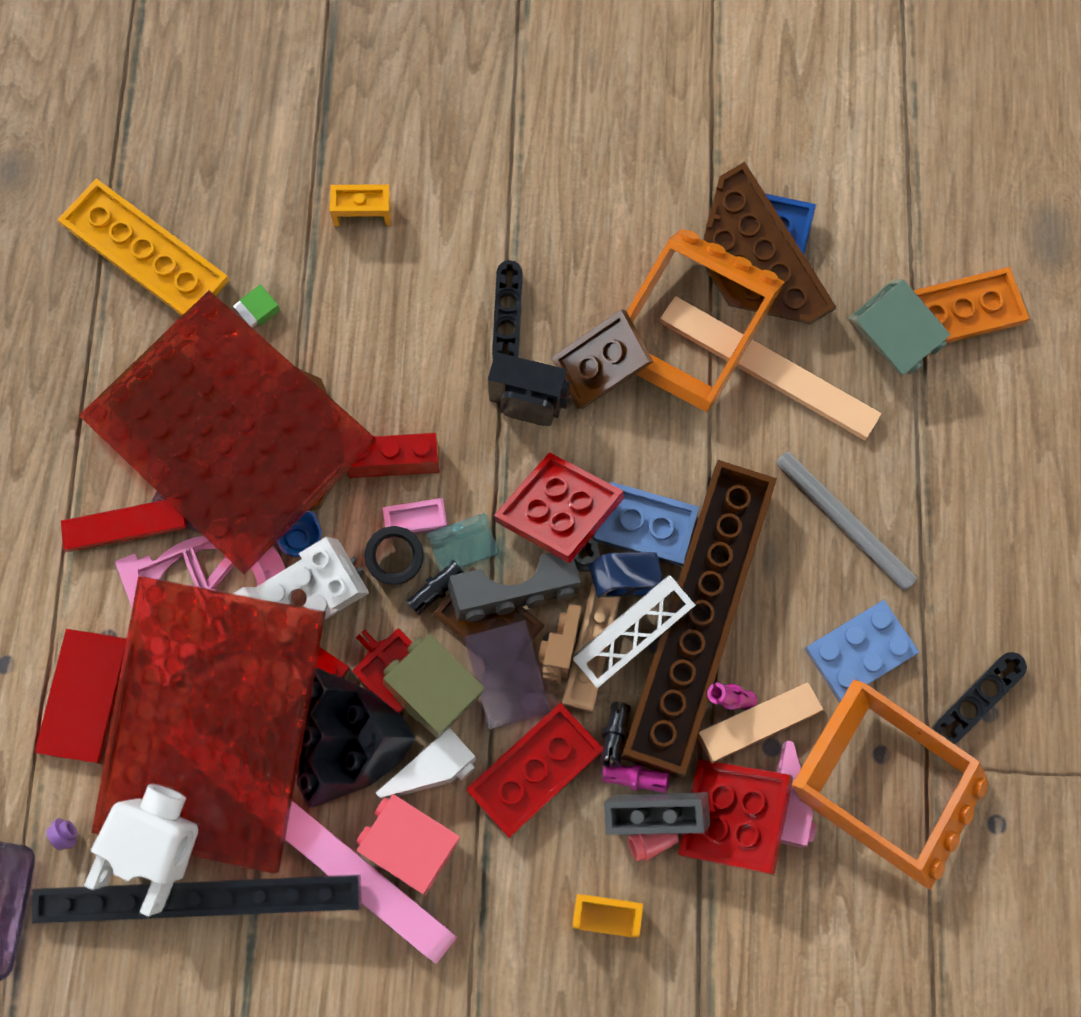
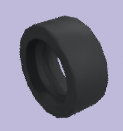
M399 526L383 527L371 536L366 543L364 558L366 567L373 577L382 583L396 585L405 583L416 576L422 567L424 552L420 540L410 530ZM387 538H402L412 548V562L401 573H388L381 569L377 563V547Z

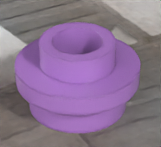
M57 818L52 821L51 827L47 829V837L57 850L70 849L76 845L77 830L70 821Z

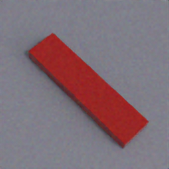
M182 497L60 521L63 550L66 552L188 529L185 504Z

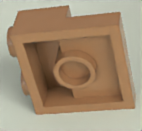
M569 604L567 613L561 612L558 633L550 632L548 641L542 640L538 665L543 666V680L553 683H560L561 679L568 680L582 606Z

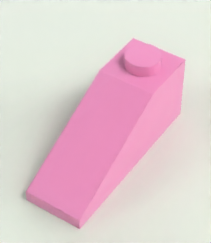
M787 740L782 744L777 772L790 774L794 777V781L801 767L794 742ZM793 786L791 788L781 843L803 848L807 846L808 841L813 842L816 823L812 822V808L800 800Z

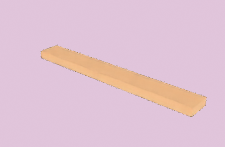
M677 296L673 298L659 322L727 362L744 335ZM751 340L736 366L863 440L867 439L882 414L754 340Z

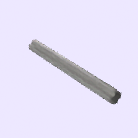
M787 451L779 457L777 465L903 590H907L916 582L917 577L790 452Z

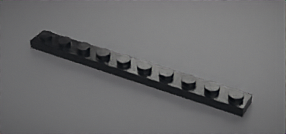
M361 874L174 882L162 912L151 916L140 913L151 883L107 885L95 890L85 886L32 889V923L362 909Z

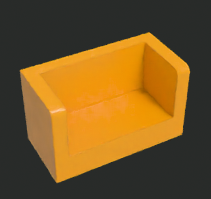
M389 184L331 185L330 214L333 225L340 226V217L384 216L385 225L392 226V197Z
M576 894L572 929L639 938L643 903Z

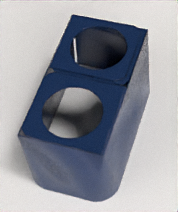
M656 552L609 553L600 556L589 564L598 598L645 596L663 580Z

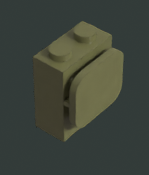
M429 634L424 640L418 637L407 648L409 654L401 662L395 659L384 670L383 673L386 676L383 678V685L416 721L422 723L438 739L483 694L485 687L444 646Z

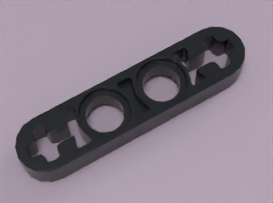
M512 260L502 262L496 271L492 360L494 359L495 352L503 354V344H509L510 356L519 357L523 272L520 264ZM507 271H513L512 288L506 287ZM505 296H511L515 298L517 303L514 307L507 309L501 306L500 300ZM510 323L515 327V332L505 336L498 329L502 324Z
M1008 652L999 657L934 722L931 729L941 734L943 729L940 726L946 727L956 720L960 724L950 733L953 739L951 737L946 739L953 744L959 742L1024 676L1027 669L1025 659L1015 652ZM1013 661L1016 664L1014 667L1015 672L1007 674L1003 679L998 675L1006 669V663ZM989 680L995 683L997 686L995 697H988L982 692L981 686L983 681ZM962 702H970L975 706L976 715L974 718L968 719L961 714L960 705Z

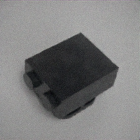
M495 352L488 376L489 401L501 404V412L507 417L537 425L550 426L554 417L559 418L561 408L567 409L571 381L566 380L567 369Z

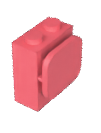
M393 794L390 799L385 797L375 811V815L378 818L371 828L366 826L356 841L360 845L357 852L426 896L461 838Z

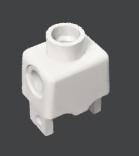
M149 784L143 799L137 798L114 804L91 849V852L97 856L84 886L91 890L107 886L112 873L127 881L137 876L145 877L152 880L140 913L151 916L162 912L174 881L182 879L198 834V826L195 823L179 816L186 801L185 796L172 789Z

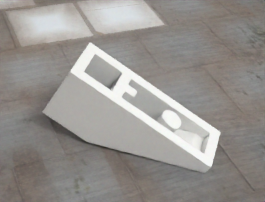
M449 728L378 790L376 794L381 800L385 797L390 799L393 794L400 797L451 783L457 777L462 781L475 769L472 764L476 761V757Z

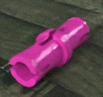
M716 683V685L712 684L708 688V699L712 703L722 704L727 709H742L746 711L757 705L756 694L749 690H743L738 685Z
M610 763L609 768L604 766L603 775H605L602 778L603 783L629 786L634 791H638L640 788L664 794L667 793L670 780L668 779L670 778V773L642 769L641 765L636 764L633 767L620 765L618 768H612V763Z

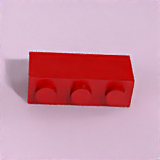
M436 433L344 438L345 469L349 478L440 473Z

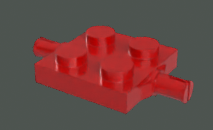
M400 628L395 630L388 638L379 642L365 629L361 633L369 642L360 633L356 639L368 652L364 660L352 672L370 691L374 692L400 714L405 709L383 685V678L386 676L383 672L395 659L401 662L409 654L407 648L413 642Z

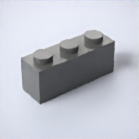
M708 792L612 795L604 801L606 835L704 833L711 825Z

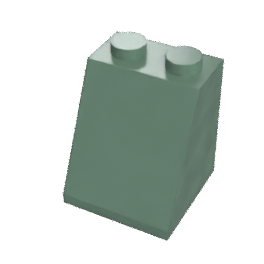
M893 279L848 318L851 324L893 369L902 375L906 372L910 375L923 365L921 360L930 352L932 355L939 352L947 344L945 339L951 335L904 279Z

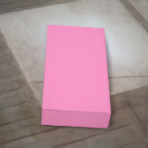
M443 498L382 507L385 527L399 526L407 528L415 535L448 530Z

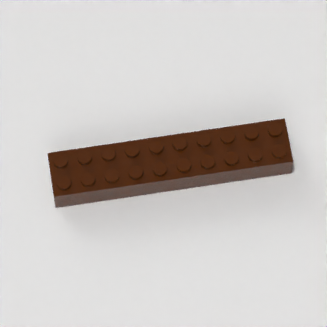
M717 460L677 582L695 606L660 635L621 759L658 772H668L670 776L679 779L685 776L709 700L707 695L708 688L714 684L777 478ZM674 592L668 610L670 613H676L685 605L676 592Z

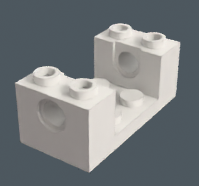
M330 537L321 539L300 552L299 555L302 559L259 586L243 587L217 603L248 659L260 658L272 653L369 594L339 539ZM298 589L303 590L307 596L306 603L300 608L292 603V595Z

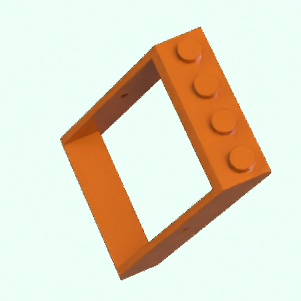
M680 229L666 243L629 306L627 313L633 323L675 251L765 297L714 387L652 354L650 356L653 363L636 374L707 412L717 401L785 282L778 279L775 273L753 266L748 259L740 256L736 257L726 252L725 248L721 245L708 243L700 239L699 235L691 230Z
M853 679L793 781L792 786L803 803L928 889H932L935 881L942 877L945 871V862L950 853L957 849L963 828L972 821L974 808L979 798L985 796L988 790V780L978 760L866 683ZM868 709L874 711L963 773L917 860L820 794Z

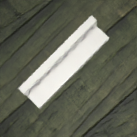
M668 575L573 655L572 659L598 688L691 610L695 604L676 581ZM674 590L685 605L676 613L663 612V600ZM659 603V611H649ZM645 614L658 615L657 629L651 634L638 632L639 619ZM662 616H671L662 624ZM635 623L634 632H627L626 630ZM620 635L634 636L633 649L627 654L613 653L614 640ZM638 636L646 637L642 642H640L637 645ZM610 644V653L601 652ZM595 656L609 657L608 670L597 678L586 664ZM613 657L621 658L612 666Z

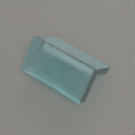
M486 512L427 533L440 571L449 565L452 560L462 568L498 554V548L491 533Z

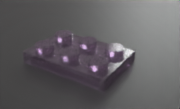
M525 620L464 636L474 676L485 687L480 698L489 729L550 712Z

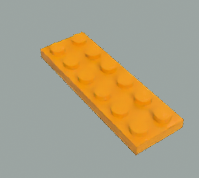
M97 178L57 219L61 226L190 323L195 320L230 281L228 275Z

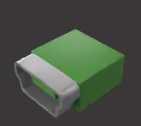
M261 284L233 306L236 313L250 329L257 324L259 326L263 325L281 311L279 305Z

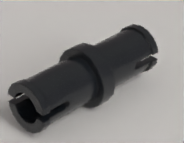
M452 560L435 577L432 578L430 576L426 579L428 583L406 601L420 615L439 597L442 599L446 596L445 592L448 590L449 577L464 573V571Z
M619 702L611 703L608 726L603 730L602 736L605 741L600 764L607 768L610 766V760L613 761L612 768L620 767L623 744L628 738L629 733L626 727L631 707L624 702L621 703V709H618Z

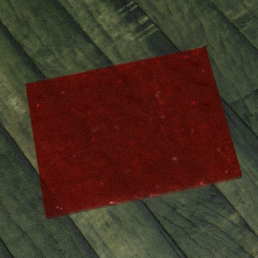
M210 290L78 415L243 574L376 442L375 437Z
M138 576L91 833L99 835L114 804L137 798L143 799L149 784L160 785L172 789L186 798L179 816L198 826V834L191 852L192 856L272 874L278 873L281 865L326 611Z

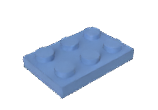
M610 482L611 485L623 490L624 499L596 531L594 541L632 553L656 552L660 561L682 567L699 507Z
M885 600L877 603L804 649L839 702L842 700L853 679L868 685L919 653V650Z

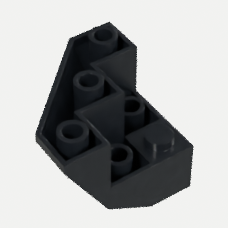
M314 668L300 692L296 784L308 807H316L371 786L403 760L416 738L404 718L374 692L320 668Z

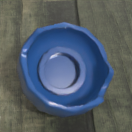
M302 507L288 509L279 517L274 531L275 541L281 551L295 558L300 557V552L320 541L322 529L316 515Z

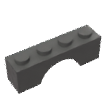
M552 553L540 555L535 574L521 584L502 585L489 579L481 569L451 575L449 577L448 589L457 621L476 622L483 619L485 615L493 613L505 615L513 612L515 608L522 606L535 608L543 605L545 601L556 598L558 601L568 600L578 593L581 580L574 559L569 564Z

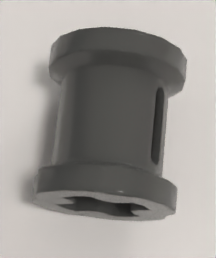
M590 539L574 558L577 570L589 571V564L598 558V544L593 539ZM586 550L590 551V557L586 556L584 559L579 557L580 553H584Z

